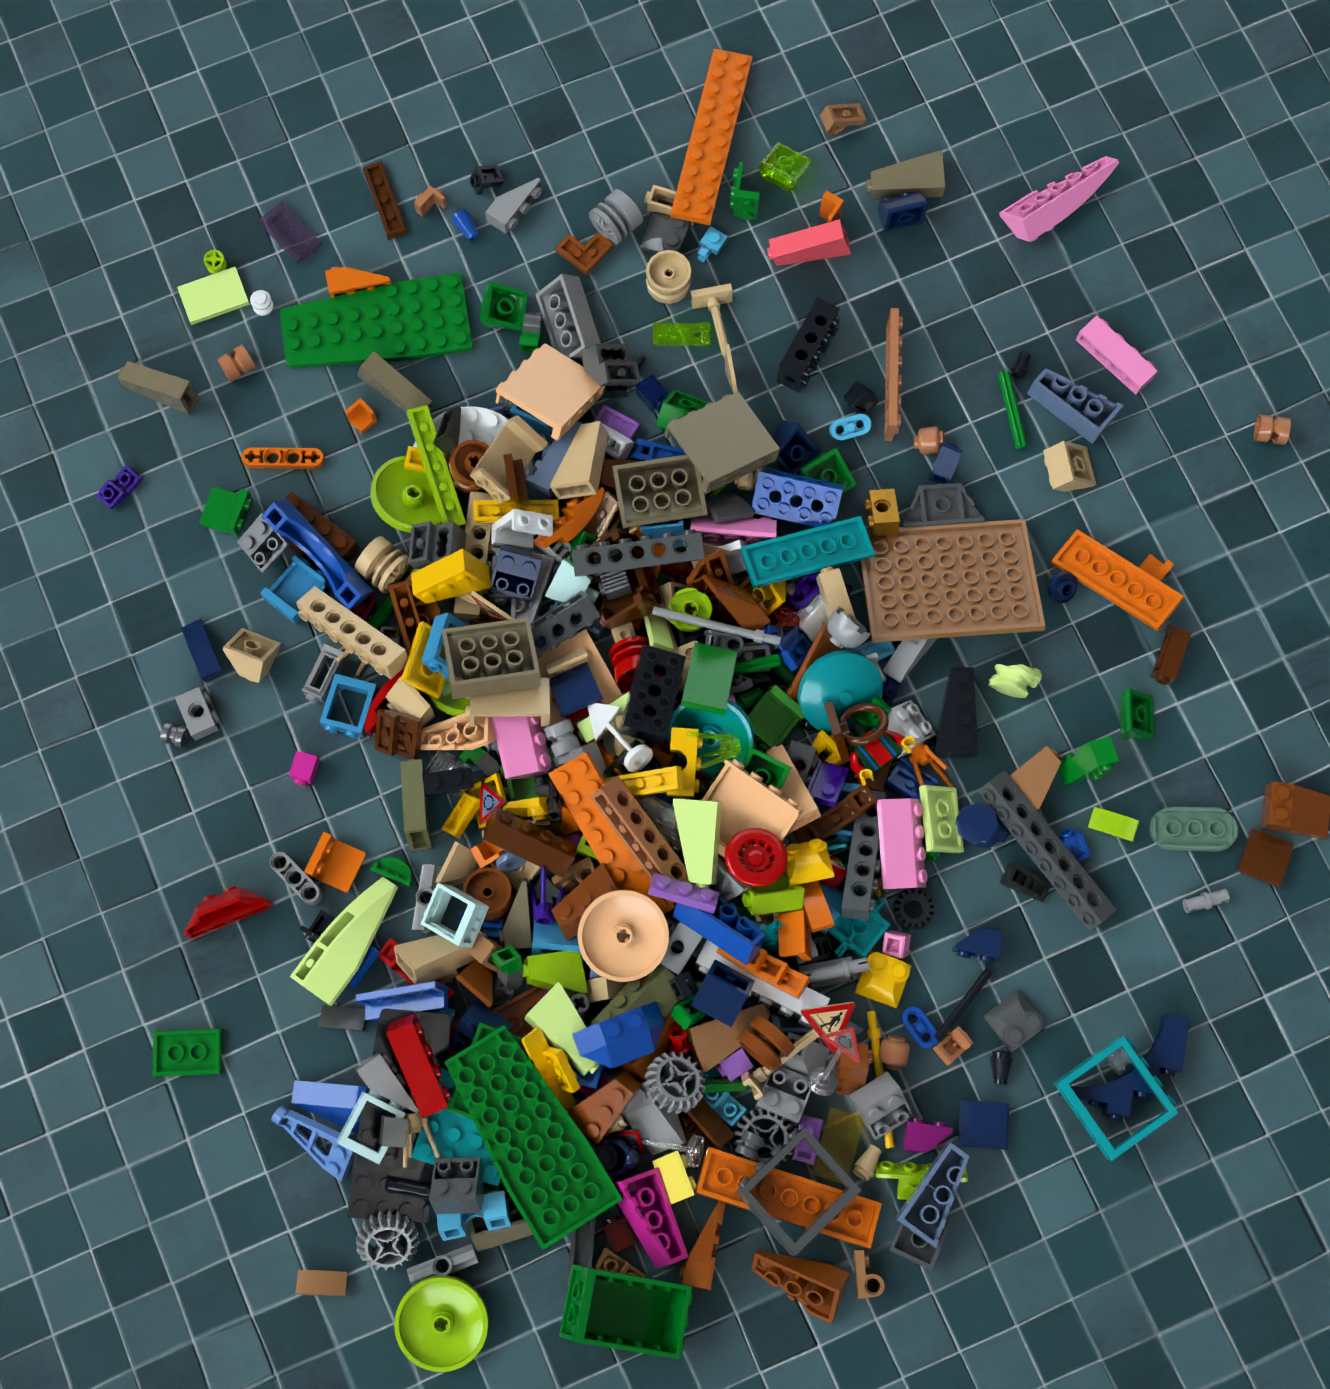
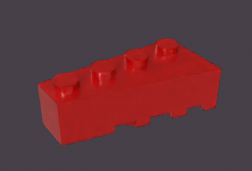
M416 1012L391 1022L386 1034L421 1117L424 1118L448 1108L451 1094L448 1087L443 1086L441 1070L438 1065H435L432 1049L429 1043L427 1044L424 1030L417 1018Z

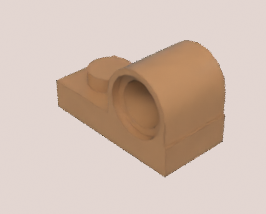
M860 103L827 105L820 114V119L829 136L840 133L846 126L863 125L867 120Z
M605 492L596 512L585 526L596 537L601 532L614 504H618L617 497L612 492ZM619 506L612 521H615L620 516Z
M588 856L569 867L563 878L555 875L551 879L559 890L564 888V892L570 891L598 866Z
M853 1250L856 1298L862 1299L881 1295L885 1287L883 1279L876 1274H866L865 1269H869L868 1254L864 1255V1250ZM872 1278L876 1279L879 1284L875 1292H870L867 1289V1282Z

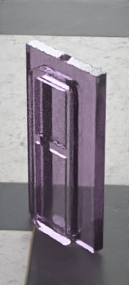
M283 201L258 220L263 229L296 264L306 260L322 245L320 240Z

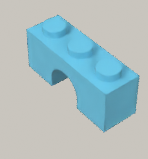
M504 1190L491 1191L483 1195L481 1213L437 1214L438 1231L442 1240L446 1241L465 1237L466 1224L474 1217L484 1218L489 1231L510 1227L509 1202Z

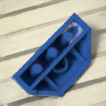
M655 1001L573 1033L572 1036L581 1057L612 1069L655 1052L665 1021L658 1003Z

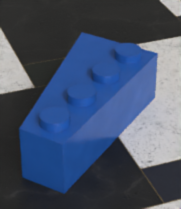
M717 888L713 890L719 892L714 913L680 903L676 904L673 914L674 918L738 961L747 965L759 954L765 934L746 916L741 917L737 913V907L732 903L728 904L722 898V893Z

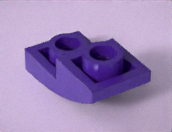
M125 465L113 480H108L95 496L110 509H113L134 491L143 478L131 467Z

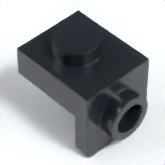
M320 910L311 927L307 928L301 925L300 930L306 933L304 938L315 943L335 918Z

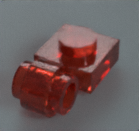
M782 604L772 612L773 621L778 626H799L800 617L794 613L791 606Z

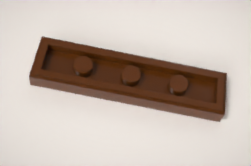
M382 161L362 167L388 240L407 234Z

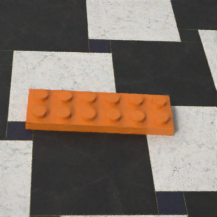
M1078 529L1051 560L1052 565L1062 571L1071 573L1076 577L1077 581L1157 632L1184 600L1182 594Z

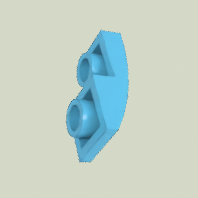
M729 1092L702 1094L704 1100L717 1115L733 1129L742 1120V1117L748 1113L747 1109L735 1100Z

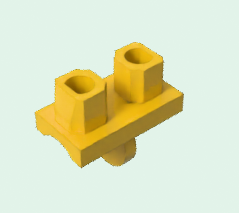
M821 730L811 745L817 748L816 755H820L824 751L829 757L823 763H832L843 767L846 762L842 763L833 734L829 737Z

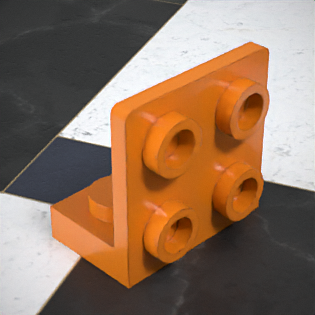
M323 832L304 872L309 877L348 893L366 857V853L338 841L332 835Z

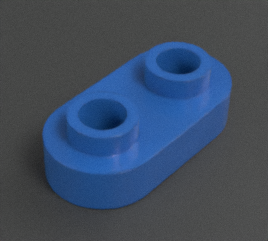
M917 1007L907 1008L901 1017L904 1027L918 1046L924 1049L933 1047L938 1041L934 1037L937 1032L921 1009ZM910 1015H914L916 1017L915 1023H911L909 1021ZM924 1033L930 1036V1040L927 1042L922 1039Z

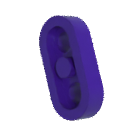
M819 572L805 575L796 584L793 596H788L793 608H806L820 593L816 579L818 574H820Z

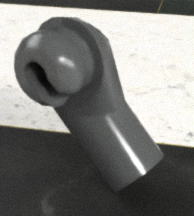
M545 776L535 778L534 792L538 796L549 795V785L546 784L547 778Z

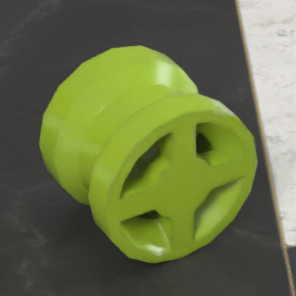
M210 250L204 255V264L210 274L227 269V262L219 250Z

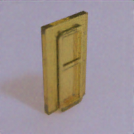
M830 1107L820 1144L849 1176L864 1122L860 1116ZM816 1155L811 1174L842 1184Z

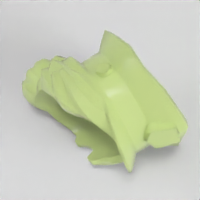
M996 664L995 670L997 674L991 677L988 686L1012 697L1026 698L1029 694L1027 686L1037 687L1041 681L1042 674L1038 668H1030L1023 664L1011 666Z

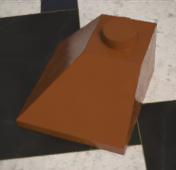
M475 960L458 974L456 979L483 1004L493 1010L496 1008L494 976L490 973L492 970Z

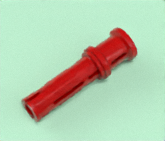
M674 1025L667 1032L668 1038L671 1040L670 1051H674L676 1056L683 1052V1057L686 1059L690 1051V1043L686 1038L688 1030H683L680 1025Z

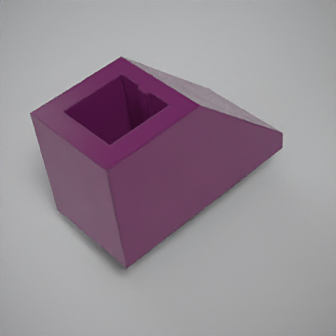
M911 1118V1122H905L902 1150L927 1153L953 1132V1128L947 1127V1123L934 1121L933 1125L924 1124L925 1120Z

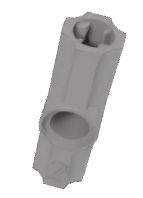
M432 864L422 865L419 888L416 893L412 931L431 933L430 929L421 925L424 912L429 903H422L421 898L424 894H432L436 888L437 883L435 881L442 869L440 866Z
M471 1243L407 1268V1273L413 1286L428 1277L448 1276L451 1273L479 1263L474 1245ZM441 1259H445L449 1263V1268L445 1273L440 1272L437 1268V1263Z

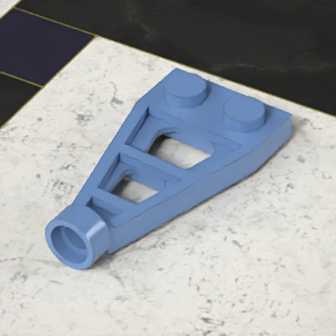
M280 1106L273 1114L271 1121L283 1127L329 1174L339 1181L346 1178L353 1161L354 1152L336 1142L340 1132L293 1110H288L284 1106ZM300 1125L312 1131L310 1139L299 1130ZM319 1136L332 1143L329 1155L324 1154L317 1146L316 1142Z

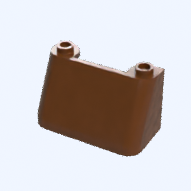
M616 528L590 545L589 548L597 547L598 542L610 541V545L619 544L618 540L631 538L632 542L640 541V539L633 534ZM634 547L631 554L634 558L640 559L643 557L644 552L642 548ZM594 552L588 556L591 564H595L593 557L599 555L598 553ZM652 567L625 570L632 589L631 594L612 599L611 601H608L606 594L601 595L605 608L599 612V621L603 627L613 629L651 615L654 606L659 608L665 607V602ZM600 576L595 577L597 585L601 582Z

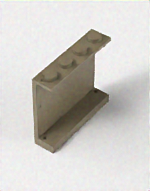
M739 391L732 395L727 394L715 403L710 402L702 409L693 410L680 419H673L667 424L665 433L666 439L673 436L703 477L701 488L705 494L776 461L780 450Z

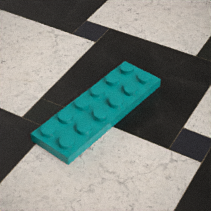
M861 516L740 548V553L753 589L819 572L827 567L834 568L869 559L875 555Z

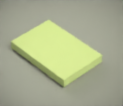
M236 267L177 287L191 325L250 305Z
M930 785L920 786L919 792L923 809L922 817L927 852H964L963 839L958 835L957 825H955L956 817L959 814L956 788Z

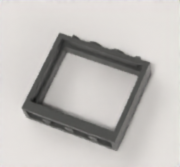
M805 1127L799 1130L795 1128L787 1135L788 1141L783 1146L778 1144L770 1152L772 1157L769 1160L765 1161L763 1159L754 1167L756 1172L750 1178L745 1176L738 1184L739 1189L735 1192L791 1256L797 1255L862 1191ZM804 1140L842 1182L846 1189L792 1240L749 1191L799 1142Z

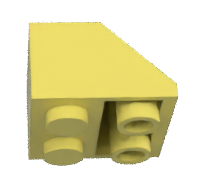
M675 1151L652 1161L654 1168L658 1167L670 1204L695 1195L693 1191L697 1187L693 1176H687L685 1168H688L689 1165L684 1154L680 1155L678 1151Z

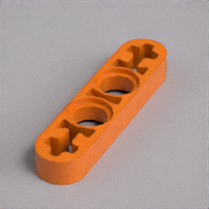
M251 447L245 449L241 456L245 466L250 469L315 470L321 468L325 462L323 453L316 448ZM254 454L256 458L253 459V462H250L247 458ZM277 454L278 460L275 463H269L267 461L269 455ZM292 454L299 455L298 462H288L289 456ZM303 454H305V456H306V458H307V459H305V462H306V463H304ZM314 455H317L319 458L316 459V463H312L311 460Z

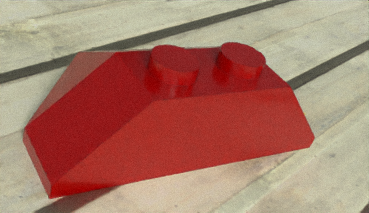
M236 886L224 890V894L218 896L209 895L202 899L203 902L197 904L184 931V935L191 940L272 908L273 904L268 899L243 888H237Z

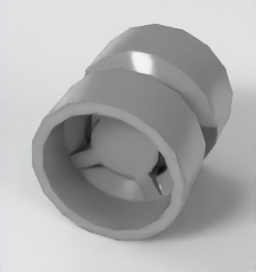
M570 719L544 728L547 739L553 742L551 749L555 757L581 747L577 736L572 734L574 728Z

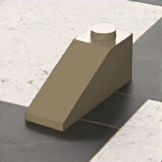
M527 878L522 879L503 930L500 931V943L505 944V947L512 945L515 949L532 948Z

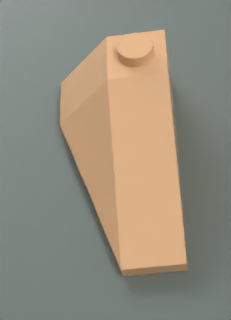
M465 713L425 727L421 733L420 750H473L490 744L496 740L492 718L475 717V727H470V718H466Z

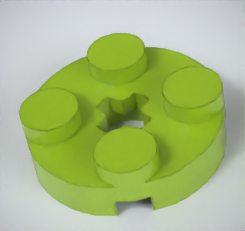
M681 589L676 592L670 601L668 610L689 615L684 610H686L687 605H690L691 608L696 609L692 616L710 619L712 613L711 601L707 595L702 594L697 589ZM670 619L680 631L694 632L703 628Z

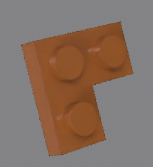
M597 232L584 246L568 234L556 247V252L587 276L613 248V243Z

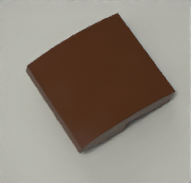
M512 454L503 455L510 498L517 504L530 506L522 459L513 460Z
M377 710L375 749L390 756L399 754L409 759H418L420 757L423 719L392 710Z
M1252 828L1249 832L1245 849L1241 853L1237 871L1279 888L1287 870L1294 844Z

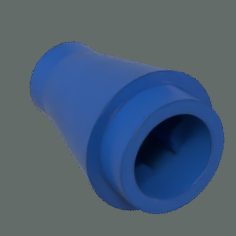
M462 209L452 216L453 224L469 241L479 236L472 216L466 209Z

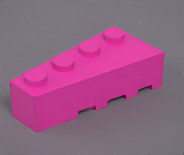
M658 1167L613 1183L623 1199L618 1202V1205L654 1266L659 1268L688 1258Z

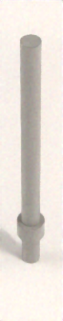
M655 606L652 611V615L729 634H736L741 637L754 639L753 642L761 644L766 642L779 646L781 637L764 633L765 631L756 629V631Z

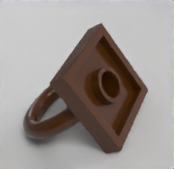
M833 702L824 703L842 763L850 761L846 743L856 746L871 744L880 739L888 728V715L878 705L872 703L856 704L846 709L838 719ZM860 712H872L879 717L880 724L873 733L863 737H855L850 734L847 721L853 715Z

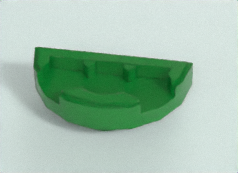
M388 856L376 861L370 868V871L411 888L412 872L407 863L400 858Z

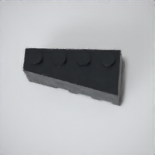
M952 667L948 674L933 753L938 758L975 757L978 753L974 667Z

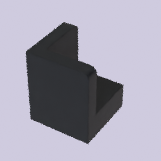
M858 381L844 395L849 408L858 414L868 415L878 403L872 390Z

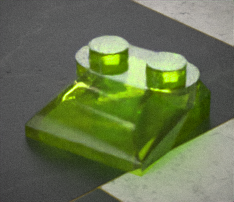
M777 142L760 162L758 169L760 170V175L765 180L781 187L783 190L789 191L797 187L798 181L813 160Z

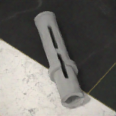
M867 957L852 961L842 960V963L800 971V973L808 976L810 979L808 984L843 976L848 978L851 974L870 971Z

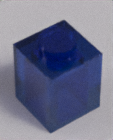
M653 374L636 385V394L651 412L656 408L660 409L668 397L667 390Z

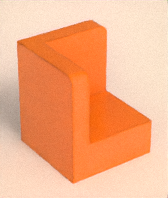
M361 398L345 410L348 421L361 434L365 433L377 422L374 411Z
M487 841L470 849L480 868L492 864L499 856L505 853L504 849Z

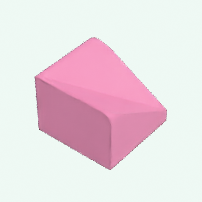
M892 929L886 931L882 954L902 959L908 956L911 934Z

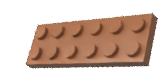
M899 308L890 309L886 325L884 441H893L894 435L898 434L899 426L901 425V414L898 413L899 407H901L899 387H901L902 375L899 374L902 366V355H900L902 336H900V329H902L903 317L899 316Z

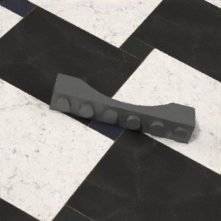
M596 1217L571 1233L566 1294L572 1264L592 1267Z

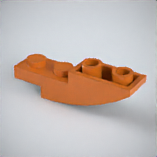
M598 487V493L595 495L575 497L566 503L567 506L562 509L565 516L558 518L554 522L553 535L550 537L539 535L533 540L536 546L547 548L555 541L557 543H568L593 517L604 495V488Z

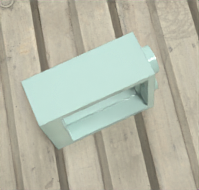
M437 883L429 905L424 912L421 925L457 946L472 948L489 906L452 885ZM451 896L468 904L457 932L441 924Z
M371 1090L368 1093L362 1091L336 1142L380 1164L388 1147L380 1146L379 1150L376 1151L348 1137L366 1101L395 1114V1118H404L406 1113L401 1110L403 1106L391 1100L388 1104L380 1100L381 1095Z

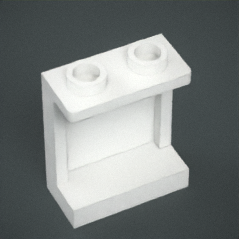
M518 509L511 510L491 525V545L496 546L506 545L530 551L533 549V536L542 535L550 537L553 535V515Z

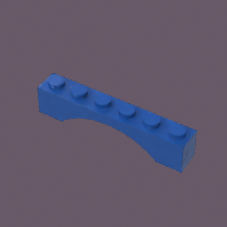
M287 498L273 502L261 516L276 533L297 545L317 564L328 579L334 595L348 610L360 606L373 592Z

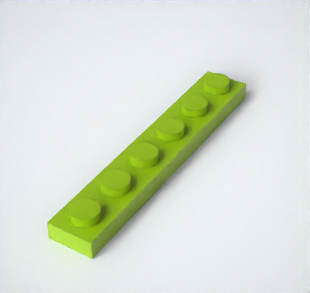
M428 405L409 409L406 414L442 524L454 521L459 527L465 526L466 521L444 454L433 444L437 433Z

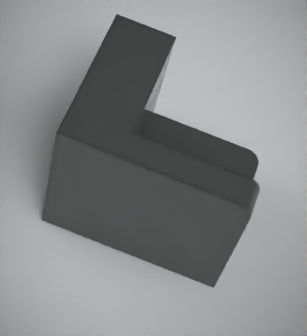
M382 1115L379 1144L387 1147L405 1148L407 1119L391 1118Z

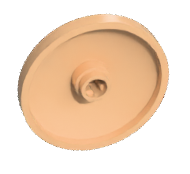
M615 890L599 896L586 908L579 922L577 938L583 959L595 973L612 981L629 982L648 975L660 964L667 951L669 929L663 912L649 897L632 890Z

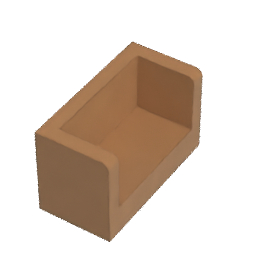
M479 933L473 947L468 948L466 952L482 965L498 973L499 968L493 962L491 954L505 947Z

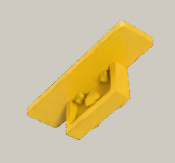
M535 1028L524 1036L521 1041L534 1067L565 1110L568 1111L575 1105V1100L571 1093H575L580 1089L577 1075L568 1062L569 1058L563 1049L550 1047L541 1028Z

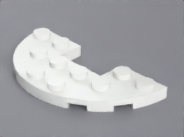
M460 407L461 419L458 445L467 440H479L490 446L508 418L487 408ZM444 413L433 419L436 433ZM456 448L452 449L447 453L443 452V454L452 456V453ZM533 458L525 468L526 479L529 474L533 475L535 469Z

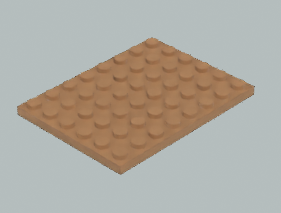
M1025 519L900 527L898 535L874 537L872 529L866 530L875 553L874 557L860 561L871 643L1045 630V620Z

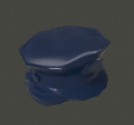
M981 802L964 806L956 817L955 825H957L958 835L969 841L973 846L993 847L997 842H1005L1010 835V831L1000 821L995 810Z
M606 1136L598 1145L590 1141V1146L610 1179L624 1176L627 1169H634L639 1162L638 1152L634 1148H629L626 1142L621 1139Z

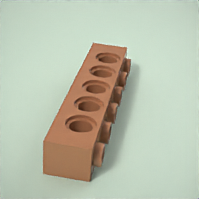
M618 775L605 782L589 796L651 880L653 874L656 873L693 885L695 884L689 882L686 867ZM666 899L669 905L674 903L673 901Z

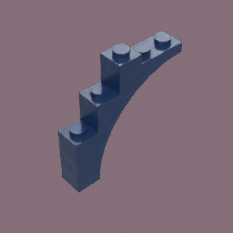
M1169 1013L1162 1015L1154 1042L1143 1057L1149 1065L1148 1071L1152 1076L1155 1075L1158 1078L1159 1070H1161V1074L1175 1076V1073L1182 1072L1190 1017ZM1135 1067L1109 1083L1087 1087L1070 1086L1079 1100L1088 1101V1106L1101 1108V1104H1104L1102 1114H1107L1109 1119L1122 1121L1123 1118L1130 1117L1133 1092H1135L1136 1097L1149 1098V1095H1155Z

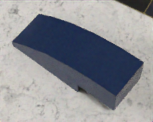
M199 619L182 627L186 643L202 680L207 682L225 674L202 620Z

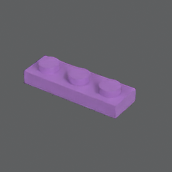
M656 873L653 874L648 891L650 895L710 913L715 912L719 892L711 889L699 888L688 882Z

